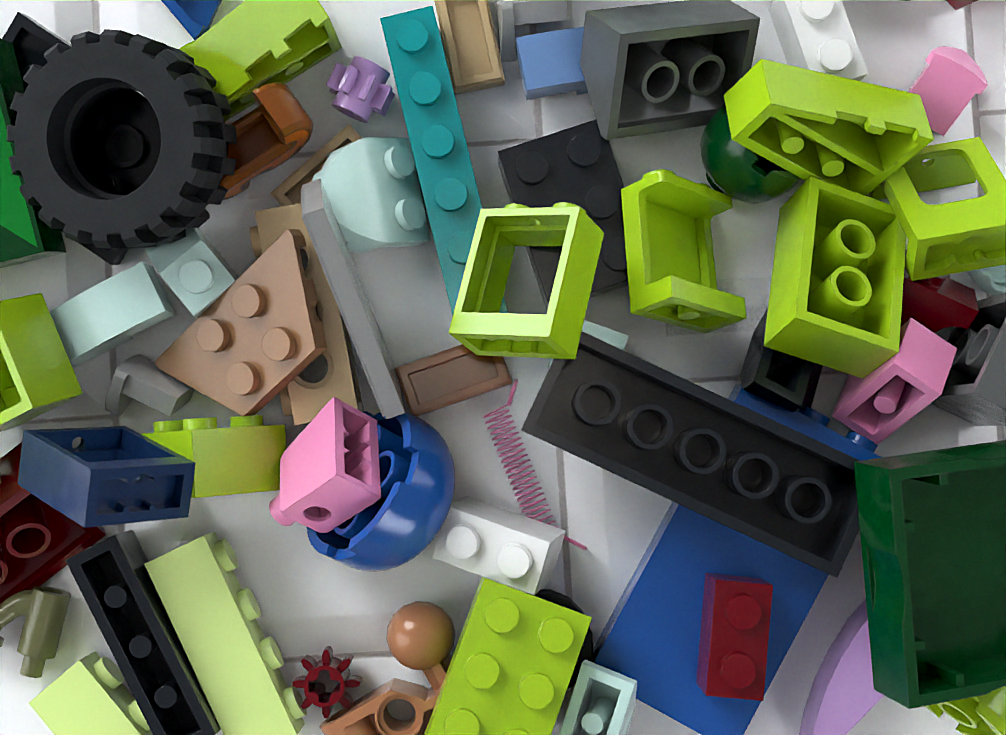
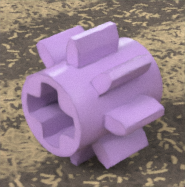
M354 56L348 67L336 62L326 83V86L330 88L329 91L336 94L331 104L332 107L364 123H368L373 111L385 117L395 96V93L392 92L393 88L386 85L390 73L378 64L359 56Z

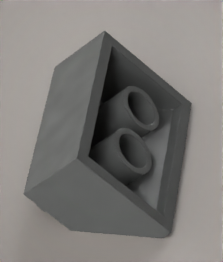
M684 0L586 11L580 66L601 136L606 140L707 125L717 110L725 103L724 94L752 67L760 17L730 0Z

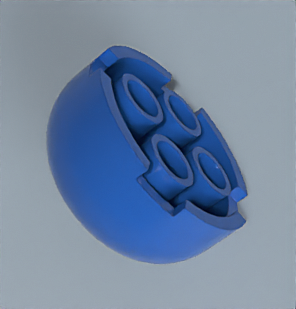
M405 410V413L387 420L385 416L382 417L381 412L376 415L367 411L363 412L377 420L381 498L328 533H319L307 527L309 541L320 554L357 570L369 572L386 571L397 568L418 556L428 547L442 528L449 513L455 491V467L452 454L443 437L433 426Z

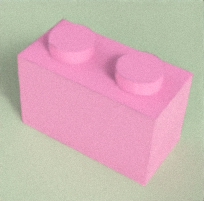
M910 318L900 328L899 352L864 379L848 375L832 417L878 445L942 394L957 348L913 318Z

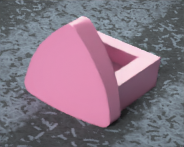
M946 46L937 47L930 52L925 60L928 64L908 91L909 93L921 96L931 129L943 137L976 93L981 95L988 86L982 70L965 51Z

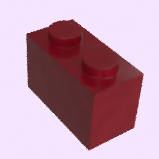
M705 573L696 684L706 696L764 700L773 585L762 578Z

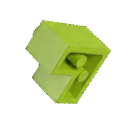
M263 415L230 417L229 428H217V417L153 422L154 433H142L147 438L196 463L191 498L280 490V459L286 450L285 425L263 426Z

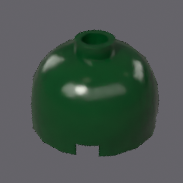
M725 103L717 110L705 127L700 142L701 157L706 170L707 181L714 190L736 200L757 204L780 197L802 180L798 176L733 141Z

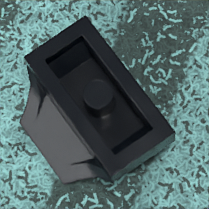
M767 308L753 332L740 373L742 388L761 399L791 412L797 409L806 411L807 407H812L823 365L764 346Z

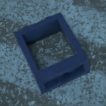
M126 426L24 430L18 485L84 528L189 517L196 463ZM77 437H80V444L77 447L73 448V440Z

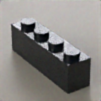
M129 530L115 534L66 559L65 561L152 734H217L221 728L144 565L149 560L134 531Z

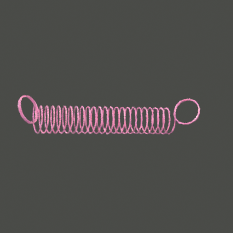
M515 379L507 404L491 413L486 414L485 416H483V418L502 413L486 421L485 424L503 419L500 422H497L489 426L487 429L504 425L503 427L492 431L489 435L506 431L492 438V441L507 437L495 443L494 446L508 443L498 448L496 451L498 452L505 449H509L501 453L499 457L513 454L511 456L504 458L501 461V463L514 460L504 465L503 468L515 466L506 471L505 473L508 474L516 472L508 477V479L517 478L514 481H512L510 485L521 483L515 486L512 490L522 489L515 493V496L523 495L517 499V502L526 500L525 502L519 505V507L528 506L524 508L521 512H529L525 516L528 518L532 517L531 519H534L548 511H551V509L540 512L535 515L527 516L549 504H545L534 509L526 510L529 507H532L538 504L539 502L546 500V498H544L533 503L523 505L524 503L544 493H539L537 495L521 499L541 489L542 487H538L533 490L520 493L540 482H534L529 485L517 488L518 486L525 484L534 478H537V476H533L528 479L515 482L535 472V470L526 472L518 476H514L532 467L533 465H528L520 469L513 470L523 465L524 463L530 461V459L509 465L527 456L528 454H523L515 458L508 459L526 450V448H522L514 452L507 453L521 446L524 443H518L510 447H506L514 443L515 441L521 439V437L505 441L510 437L518 434L519 432L517 431L507 434L505 436H501L515 429L517 426H512L500 430L513 423L514 420L499 424L505 421L506 419L512 417V415H507L498 418L503 414L509 412L510 409L497 412L498 410L506 407L507 405L511 406L516 386L518 383V379ZM553 515L544 517V518L539 519V520H537V521L542 522L543 520H545V519H547V518H549V517H552ZM554 520V521L548 522V523H546V524L549 525V524H551V523H553V522H556V521ZM564 536V540L583 550H587L586 546Z

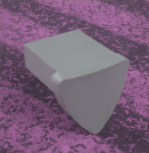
M512 0L496 2L501 62L516 61L514 25L568 20L566 0Z
M138 354L123 361L116 369L106 396L105 410L120 417L133 398L170 417L190 401L195 389L158 369L151 359Z

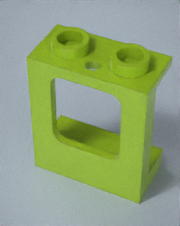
M980 137L926 146L870 192L871 198L877 200L888 199L908 239L905 268L912 281L1006 265V179ZM976 179L985 193L981 197L937 205L924 203L918 195L920 192L975 183Z

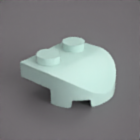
M365 137L325 155L327 159L322 170L314 174L312 181L321 179L342 235L347 241L348 250L365 253L381 247L417 246L431 241L409 138Z

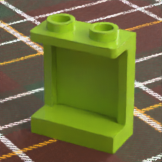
M665 169L647 172L641 180L622 188L621 198L631 313L704 334L747 319L745 298L717 290L711 219L733 208L732 197L711 189L707 184L692 182L675 175L673 171Z

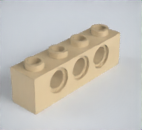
M301 203L255 211L257 226L250 227V240L256 259L287 229H299L304 235L306 246L300 249H304L308 255V265L304 271L305 278L313 279L318 318L322 322L327 348L321 354L328 361V372L321 381L317 383L310 382L305 378L302 371L279 392L284 415H293L294 425L310 423L333 397L364 412L351 338L302 219Z

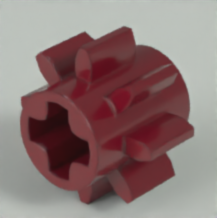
M327 646L323 651L322 659L318 662L310 655H306L301 660L302 666L309 673L307 676L301 675L296 677L292 682V686L304 688L306 698L301 705L303 710L313 704L322 707L323 717L328 718L332 712L333 705L337 702L347 709L352 706L354 700L346 689L358 687L363 681V677L351 675L349 665L354 658L352 654L341 660L333 657L332 647ZM324 670L330 671L331 680L340 681L332 693L326 692L324 683L316 682Z

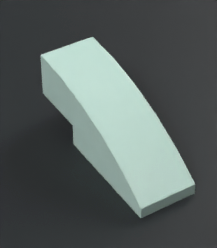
M140 262L102 281L50 311L72 367H76L132 340V335L176 315L154 267L144 262Z

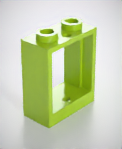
M559 202L555 203L553 207L530 208L522 204L511 203L505 205L504 208L480 209L448 333L476 355L575 360L604 232L593 222L583 208L572 203ZM516 246H563L547 314L499 313Z

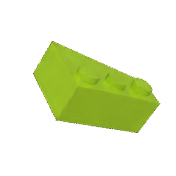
M245 0L197 40L185 44L179 50L193 57L194 65L207 69L217 81L216 86L212 90L226 95L232 110L229 114L223 116L226 122L255 104L253 90L274 82L286 84L340 50L342 46L331 20L319 0Z
M760 59L724 94L733 141L805 181L812 176L865 196L934 140L921 96L918 94L770 60Z

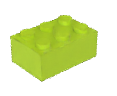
M812 176L779 209L764 337L765 347L862 379L899 352L906 235L890 204Z
M481 577L424 735H551L592 617Z

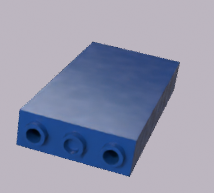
M741 383L735 384L728 397L729 400L860 461L883 458L874 453L878 447L876 443L853 431H848L845 437L827 428L830 422L827 416L810 407H807L806 411L799 409L798 411L791 412L743 390ZM672 501L593 647L591 662L636 680V699L701 735H744L761 701L706 696L696 684L705 573L758 577L773 585L764 695L829 574Z

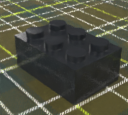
M595 119L498 151V166L511 203L522 204L530 208L553 207L555 203L559 202L572 203L583 208L586 214L604 232L589 298L628 286L621 189L624 188V184L610 142L601 136L597 120ZM525 246L547 311L563 246Z

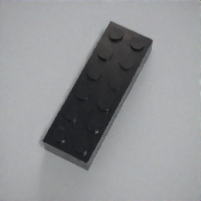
M583 331L581 332L575 360L553 359L521 427V431L836 578L839 576L860 529L854 462L860 460Z

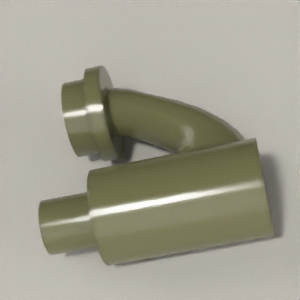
M34 586L33 590H24L16 593L0 604V631L17 617L26 615L17 647V652L24 655L20 669L21 675L40 678L42 677L46 659L55 658L71 598L70 592L54 587ZM0 636V647H2L4 638Z

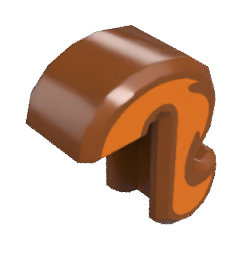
M274 82L253 90L255 103L258 107L230 124L236 126L237 143L228 144L227 158L237 160L234 175L224 174L220 185L228 190L223 200L232 198L249 188L252 179L288 161L310 140L314 124L287 85Z

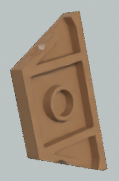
M287 229L154 361L157 368L244 417L256 415L327 348L322 322L316 314L317 296L313 279L305 278L300 248L306 246L305 237L299 229Z

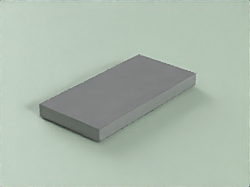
M317 179L303 184L302 189H300L302 219L382 417L385 416L387 420L405 413L394 364L322 181Z

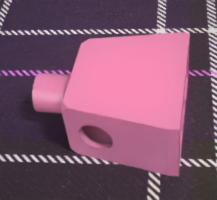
M333 397L283 452L280 459V493L269 504L272 517L284 526H292L295 522H298L319 533H328L381 498L377 420Z

